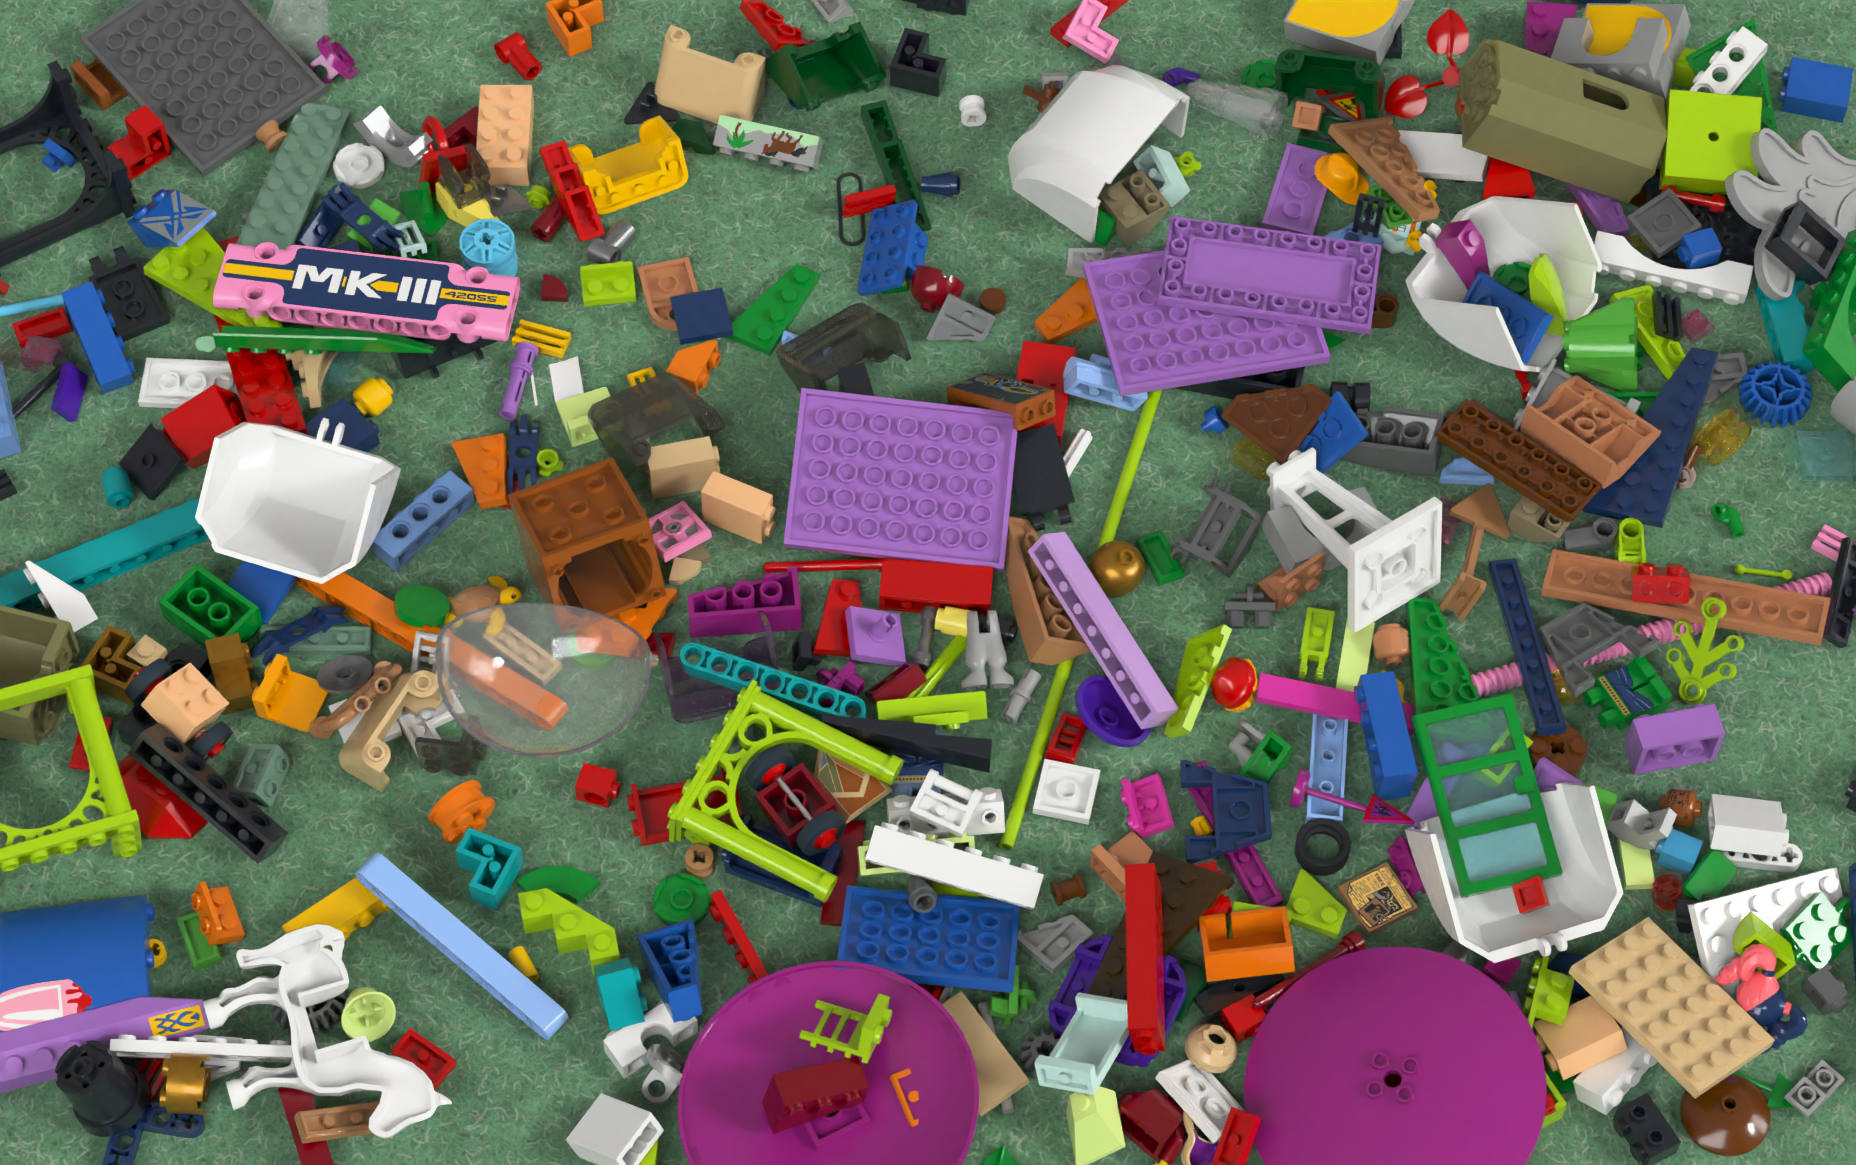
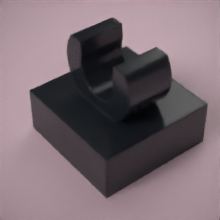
M799 633L792 645L793 671H804L808 664L817 666L822 661V656L812 654L816 642H811V634Z

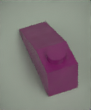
M1471 220L1447 223L1434 241L1469 290L1479 271L1490 276L1485 242Z

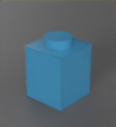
M1673 829L1667 838L1660 839L1655 850V853L1660 854L1657 864L1689 877L1703 841Z

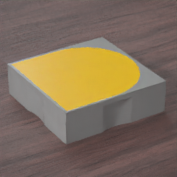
M1295 0L1283 21L1285 38L1317 50L1330 51L1342 56L1372 59L1380 66L1393 42L1397 28L1406 19L1415 0Z
M1587 3L1582 18H1589L1594 33L1589 53L1592 55H1611L1626 47L1633 36L1638 18L1664 19L1668 39L1654 82H1618L1664 97V101H1666L1675 76L1676 62L1683 51L1691 27L1685 4Z

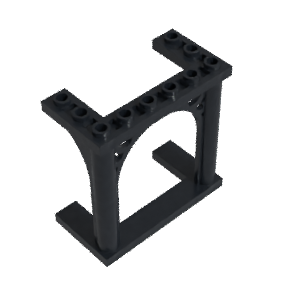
M57 60L47 64L50 81L44 96L38 104L23 117L0 128V155L21 146L44 144L49 138L79 160L85 172L84 188L76 203L62 215L1 242L0 268L121 213L128 219L133 216L132 214L135 211L133 205L137 204L134 194L130 190L132 184L126 174L128 169L122 158L117 159L112 150L105 153L102 152L104 148L99 137L92 136L93 130L88 119H82L80 116L82 112L75 100L77 95L70 84L73 82L67 68H61ZM60 129H70V133L66 138H56ZM48 132L50 133V136H42L44 134H48ZM74 139L76 140V146L70 144ZM97 175L98 180L93 181L92 177ZM104 188L101 196H94L90 193L91 189ZM86 201L90 202L88 205L84 206V203Z

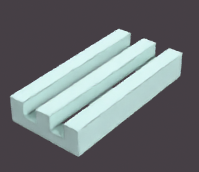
M415 220L392 225L395 229L404 232L403 238L407 245L404 246L401 238H393L394 242L400 246L398 251L401 257L406 258L407 252H411L412 256L417 255V250L420 249L422 254L428 253L426 243ZM406 228H411L417 243L413 244Z

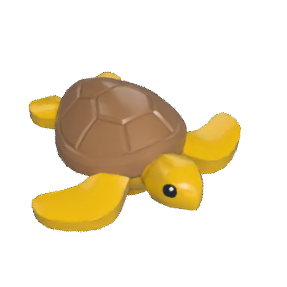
M499 576L489 577L488 580L491 585H474L466 588L454 597H447L450 602V611L443 625H453L458 619L465 621H488L484 628L485 635L496 634L504 626L506 620L501 607L516 602L522 597V594L516 587H508L507 582Z

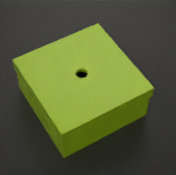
M1670 89L1665 104L1667 111V138L1661 152L1659 189H1662L1663 185L1677 186V191L1727 195L1725 180L1729 175L1744 170L1758 178V171L1752 160L1750 145L1752 135L1760 131L1762 97Z

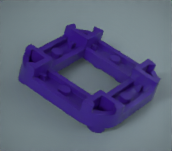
M1102 934V938L1093 939L1084 945L1080 943L1075 949L1076 957L1055 1000H1050L1048 1007L1052 1032L1055 1030L1058 1039L1061 1038L1077 1011L1075 1000L1077 993L1087 994L1113 936ZM1166 955V958L1163 959L1165 1040L1187 993L1185 974L1177 964V960L1170 955ZM1129 1034L1114 1061L1128 1066L1146 1067L1160 1051L1154 1055L1136 1053Z

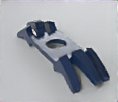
M343 182L339 184V187L350 203L343 200L332 189L328 191V194L338 207L326 196L321 198L337 218L340 217L368 240L373 248L380 251L387 250V247L393 250L400 248L384 231L386 230L389 236L393 238H402L404 232L395 229L387 220L384 221ZM362 215L371 217V222L364 226L357 224L356 220Z
M527 414L521 415L519 434H516L515 420L511 421L509 426L508 494L513 493L514 474H518L519 490L525 489L527 473L531 475V486L537 484V442L540 421L533 420L532 434H528ZM522 448L531 451V454L526 458H520L515 455L516 451Z
M342 606L312 607L309 614L271 634L264 632L251 648V658H256L268 649L262 659L263 664L267 666L276 654L288 653L289 647L319 631L325 633L334 624L348 623L346 617L335 614L345 611V608ZM296 628L305 629L301 634L293 635L290 633Z

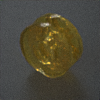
M1727 409L1715 416L1703 427L1693 442L1703 447L1700 454H1705L1704 459L1710 466H1717L1734 455L1751 434L1752 426L1747 421H1739L1740 414L1735 409Z

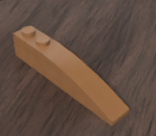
M1009 516L1005 553L1006 570L1016 621L1029 661L1056 665L1090 652L1091 650L1028 553V550L1039 539L1036 531L1029 520Z

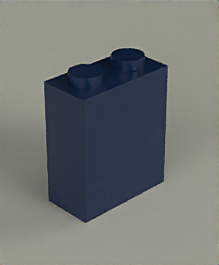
M343 397L305 424L307 435L317 437L323 418L329 419V429L324 440L333 442L336 426L339 422L343 423L345 429L340 445L367 453L380 444L378 438L379 429L372 420L367 421L362 416L358 407L354 403L349 404Z

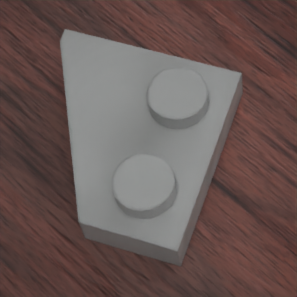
M1069 915L1053 923L1047 922L1038 925V929L1024 934L1019 931L1017 945L1054 975L1075 956V949L1080 943L1084 945L1094 938V932L1074 915Z

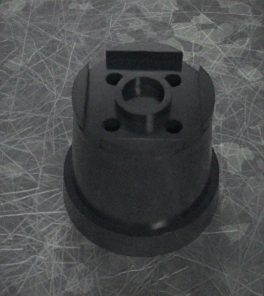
M90 1040L86 1041L87 1044L80 1047L77 1045L70 1047L57 1062L55 1073L57 1074L56 1084L73 1105L74 1114L83 1128L94 1136L109 1137L120 1134L132 1127L144 1114L150 1100V1085L147 1078L131 1064L122 1062L101 1042Z

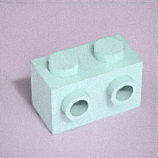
M1151 145L1133 161L1137 170H1142L1168 201L1170 207L1175 206L1190 192L1170 152Z

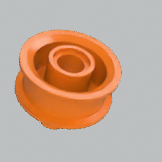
M466 781L450 790L434 805L429 813L428 821L431 825L438 826L443 831L442 838L445 842L453 845L463 838L468 827L479 832L486 827V819L494 810L495 801L491 797L484 796L481 792L479 781Z

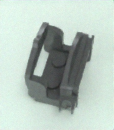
M1216 476L1210 486L1205 485L1203 488L1211 497L1209 504L1187 542L1177 537L1174 538L1175 547L1170 557L1175 560L1177 555L1183 554L1181 563L1186 566L1190 558L1195 560L1201 559L1212 569L1230 578L1245 556L1250 552L1251 545L1255 540L1263 518L1249 508L1245 502L1228 494L1231 487L1228 482H1226L1223 488H1218L1220 479ZM1242 514L1251 519L1252 522L1226 566L1217 559V556Z

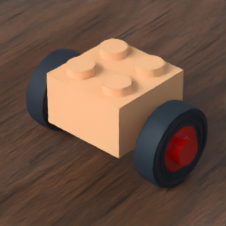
M162 658L139 669L134 674V679L125 689L127 697L134 703L146 698L141 706L158 723L183 744L192 737H195V743L191 746L190 750L203 761L215 758L224 749L223 745L229 740L233 732L223 721L217 723L209 730L205 731L204 729L216 721L229 705V702L191 663L169 677L168 675L172 668Z

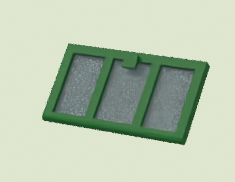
M1512 693L1412 716L1411 719L1461 898L1510 888L1512 885L1537 876L1542 877V880L1561 876L1563 874Z

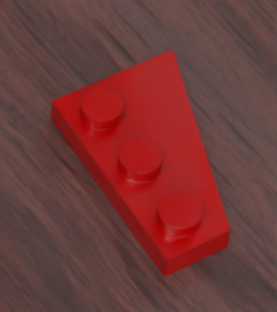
M742 0L739 9L773 51L776 52L780 47L791 43L798 48L816 42L814 40L807 41L803 38V31L798 27H791L783 22L784 17L764 1Z
M832 579L829 584L821 623L818 627L817 639L812 651L813 655L851 657L845 611L850 606L862 608L859 581Z

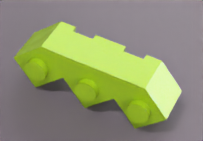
M547 888L518 893L525 934L554 929L559 954L588 949L593 975L595 974L593 966L620 959L615 929Z

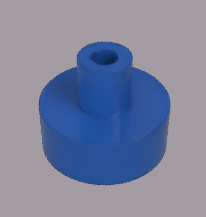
M1212 406L1204 412L1206 421L1200 425L1205 433L1213 429L1217 434H1220L1229 428V423L1221 417L1223 412L1217 406Z

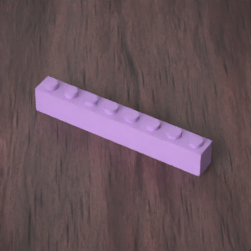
M1065 532L1043 534L1028 550L1031 558L1140 729L1163 726L1179 708Z

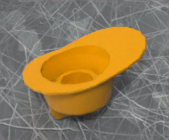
M1333 153L1332 155L1322 156L1317 160L1314 166L1317 180L1340 200L1347 204L1357 205L1359 194H1367L1368 182L1359 171L1357 162L1349 154Z

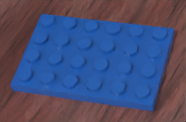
M847 885L837 961L859 962L895 972L918 984L1013 993L1020 906L994 899L937 894L935 907L927 913H920L911 908L908 891ZM836 967V969H853L846 967Z

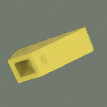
M464 172L435 183L436 200L448 218L465 227L480 219L499 220L497 216L491 214L487 200L485 198L481 199L476 184L473 180L469 181Z

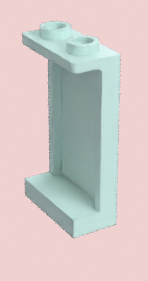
M1077 993L1075 997L1077 1011L1049 1057L1039 1055L1034 1064L1040 1086L1095 1095L1129 1036L1127 1001Z

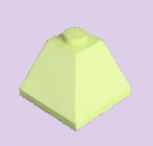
M1099 1086L1095 1095L1079 1092L1069 1095L1066 1114L1076 1165H1088L1125 1147L1115 1091Z

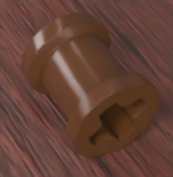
M1078 873L1073 874L1072 878L1058 883L1056 881L1050 882V890L1058 907L1062 906L1063 902L1076 897L1081 899L1086 897L1085 886Z

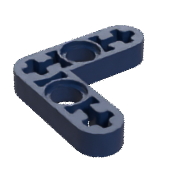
M149 1101L144 1114L132 1126L133 1128L110 1136L102 1165H117L118 1158L116 1154L121 1156L120 1165H134L143 1131L183 1138H196L205 1129L203 1115L168 1113L170 1115L169 1121L164 1125H157L154 1123V1118L161 1112L167 1113L166 1107H160L158 1102ZM176 1115H178L182 1122H176ZM191 1118H195L197 1124H193L191 1129H187L184 1122H190ZM129 1135L133 1138V1142L129 1147L120 1148L117 1146V1140L121 1136Z

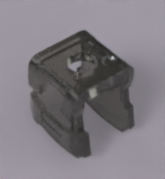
M471 143L464 144L468 167L461 172H457L444 155L440 154L438 156V169L442 173V176L438 178V182L452 197L453 203L458 209H463L488 197L491 193L490 184L488 183L491 174L488 166ZM464 184H470L473 187L472 190L464 192Z

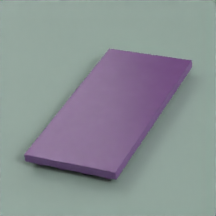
M1170 216L1157 305L1370 334L1381 245Z

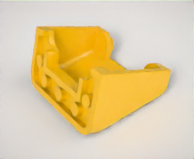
M660 115L648 119L641 124L639 128L640 142L594 158L589 147L583 144L568 147L573 163L578 165L584 185L589 187L598 214H608L676 190L687 182L688 170L680 138Z

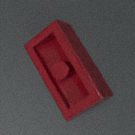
M906 662L865 692V696L875 706L877 701L902 699L926 683L927 678L918 664Z

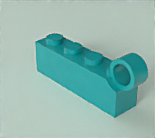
M1799 278L1800 281H1794L1793 290L1789 297L1780 301H1774L1764 294L1758 282H1756L1754 291L1775 361L1780 360L1781 365L1784 366L1790 363L1791 369L1800 368V373L1811 372L1813 364L1802 352L1811 328L1809 324L1805 323L1803 303H1799L1797 297L1798 293L1804 289L1806 283Z

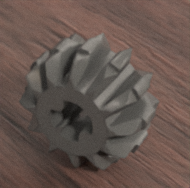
M1042 1028L1039 1037L1031 1033L1028 1037L1029 1041H1023L1021 1044L1023 1052L1020 1053V1061L1025 1063V1073L1034 1070L1033 1077L1035 1080L1038 1078L1034 1064L1036 1059L1043 1052L1048 1053L1047 1056L1049 1057L1059 1039H1056L1057 1033L1055 1030L1048 1036Z

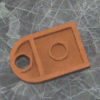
M689 257L637 267L651 320L662 329L677 331L675 320L670 318L673 315L670 297L698 292Z

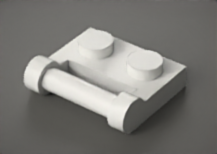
M930 769L909 810V814L962 838L976 808L981 802L984 792L978 789L973 791L940 776L938 771ZM933 786H936L969 802L966 806L931 789Z

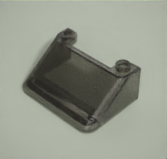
M669 372L659 374L593 404L588 410L590 424L609 458L613 457L625 479L639 466L649 460L651 446L646 439L692 418L702 436H710V440L725 427L719 413L676 375Z

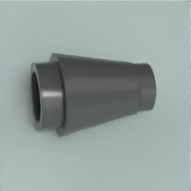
M911 875L907 879L909 904L915 911L927 913L935 907L937 893L924 878Z

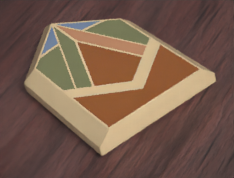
M818 749L813 777L836 804L837 812L842 816L846 824L892 792V788L887 783Z

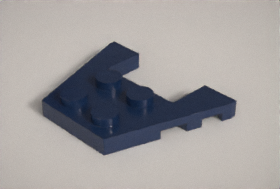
M1181 760V788H1211L1214 836H1185L1186 862L1194 864L1271 839L1268 783L1232 773V776L1217 772L1216 768L1205 766V768L1192 765L1191 761Z

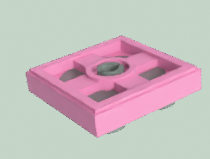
M684 501L649 519L656 552L664 562L712 538L711 530Z

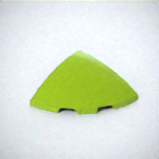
M1539 253V257L1534 258L1528 274L1531 302L1554 317L1544 334L1563 335L1565 334V321H1568L1563 287L1549 256L1546 253Z

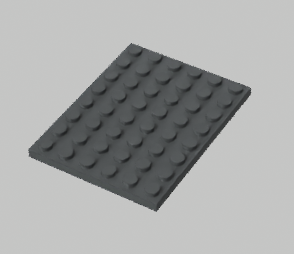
M135 0L80 37L81 43L140 108L146 105L164 123L167 138L202 177L258 140L255 134L265 123L270 120H276L280 125L299 112L303 105L312 103L328 92L326 85L247 0Z

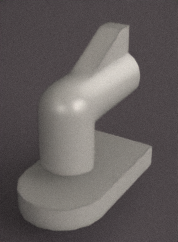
M1241 720L1238 723V727L1242 732H1239L1229 744V749L1237 755L1243 768L1253 754L1245 746L1249 741V737L1260 744L1266 734L1257 731L1247 722Z

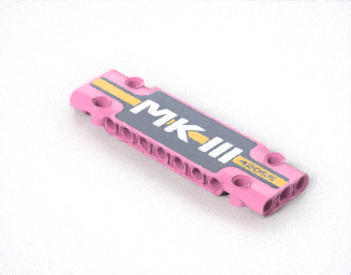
M264 242L258 246L229 243L215 285L213 305L215 308L232 310L245 308L247 315L253 318H260L268 313L271 318L282 322L435 340H445L450 337L451 333H457L458 339L465 343L475 342L480 336L482 339L507 342L519 297L520 277L489 274L488 270L483 267H473L466 271L462 266L454 263L301 245H290L286 250L278 249L277 245L271 242Z

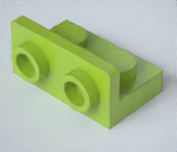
M632 261L580 266L584 307L636 302Z

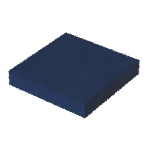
M722 288L670 297L680 345L733 336Z

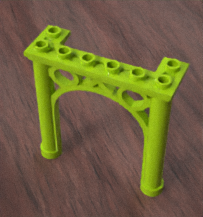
M752 679L748 688L743 687L739 692L736 700L738 705L735 710L730 709L723 720V725L725 726L721 733L716 732L709 744L711 750L708 755H702L695 768L697 773L693 780L688 778L681 792L683 797L680 802L675 801L672 804L667 815L670 818L667 825L669 841L673 843L676 840L681 842L685 836L693 844H703L708 847L711 843L716 844L814 894V898L825 903L834 889L837 876L758 837L742 822L736 808L735 792L743 771L757 755L766 749L783 743L795 742L813 746L889 785H893L904 760L895 755L891 757L762 693L761 687L757 686L758 682ZM755 724L760 729L766 731V738L753 742L749 741L744 733L750 725ZM778 728H782L788 731L773 734L777 732ZM738 736V741L743 749L735 754H727ZM719 766L726 772L725 782L719 780L711 781ZM715 790L722 791L726 795L727 803L717 809L709 808L704 802L708 794ZM729 813L734 827L716 818Z

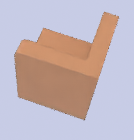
M1297 101L1292 127L1299 131L1303 129L1319 132L1322 114H1326L1327 109L1322 105Z

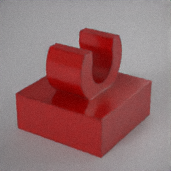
M1537 876L1512 885L1519 913L1526 914L1550 905L1542 877Z

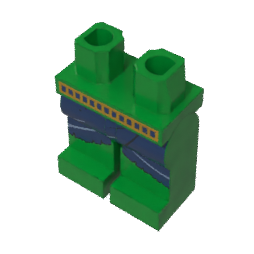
M1645 656L1640 659L1635 657L1632 663L1597 677L1594 686L1585 691L1583 701L1588 708L1601 704L1604 710L1599 712L1597 718L1603 729L1616 726L1620 731L1626 728L1627 725H1631L1632 720L1640 715L1649 714L1653 716L1666 710L1673 695L1659 676L1655 677L1657 673Z

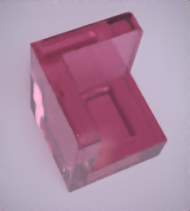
M29 335L20 357L26 371L37 373L41 363L51 365L57 352L64 357L65 352L60 340Z

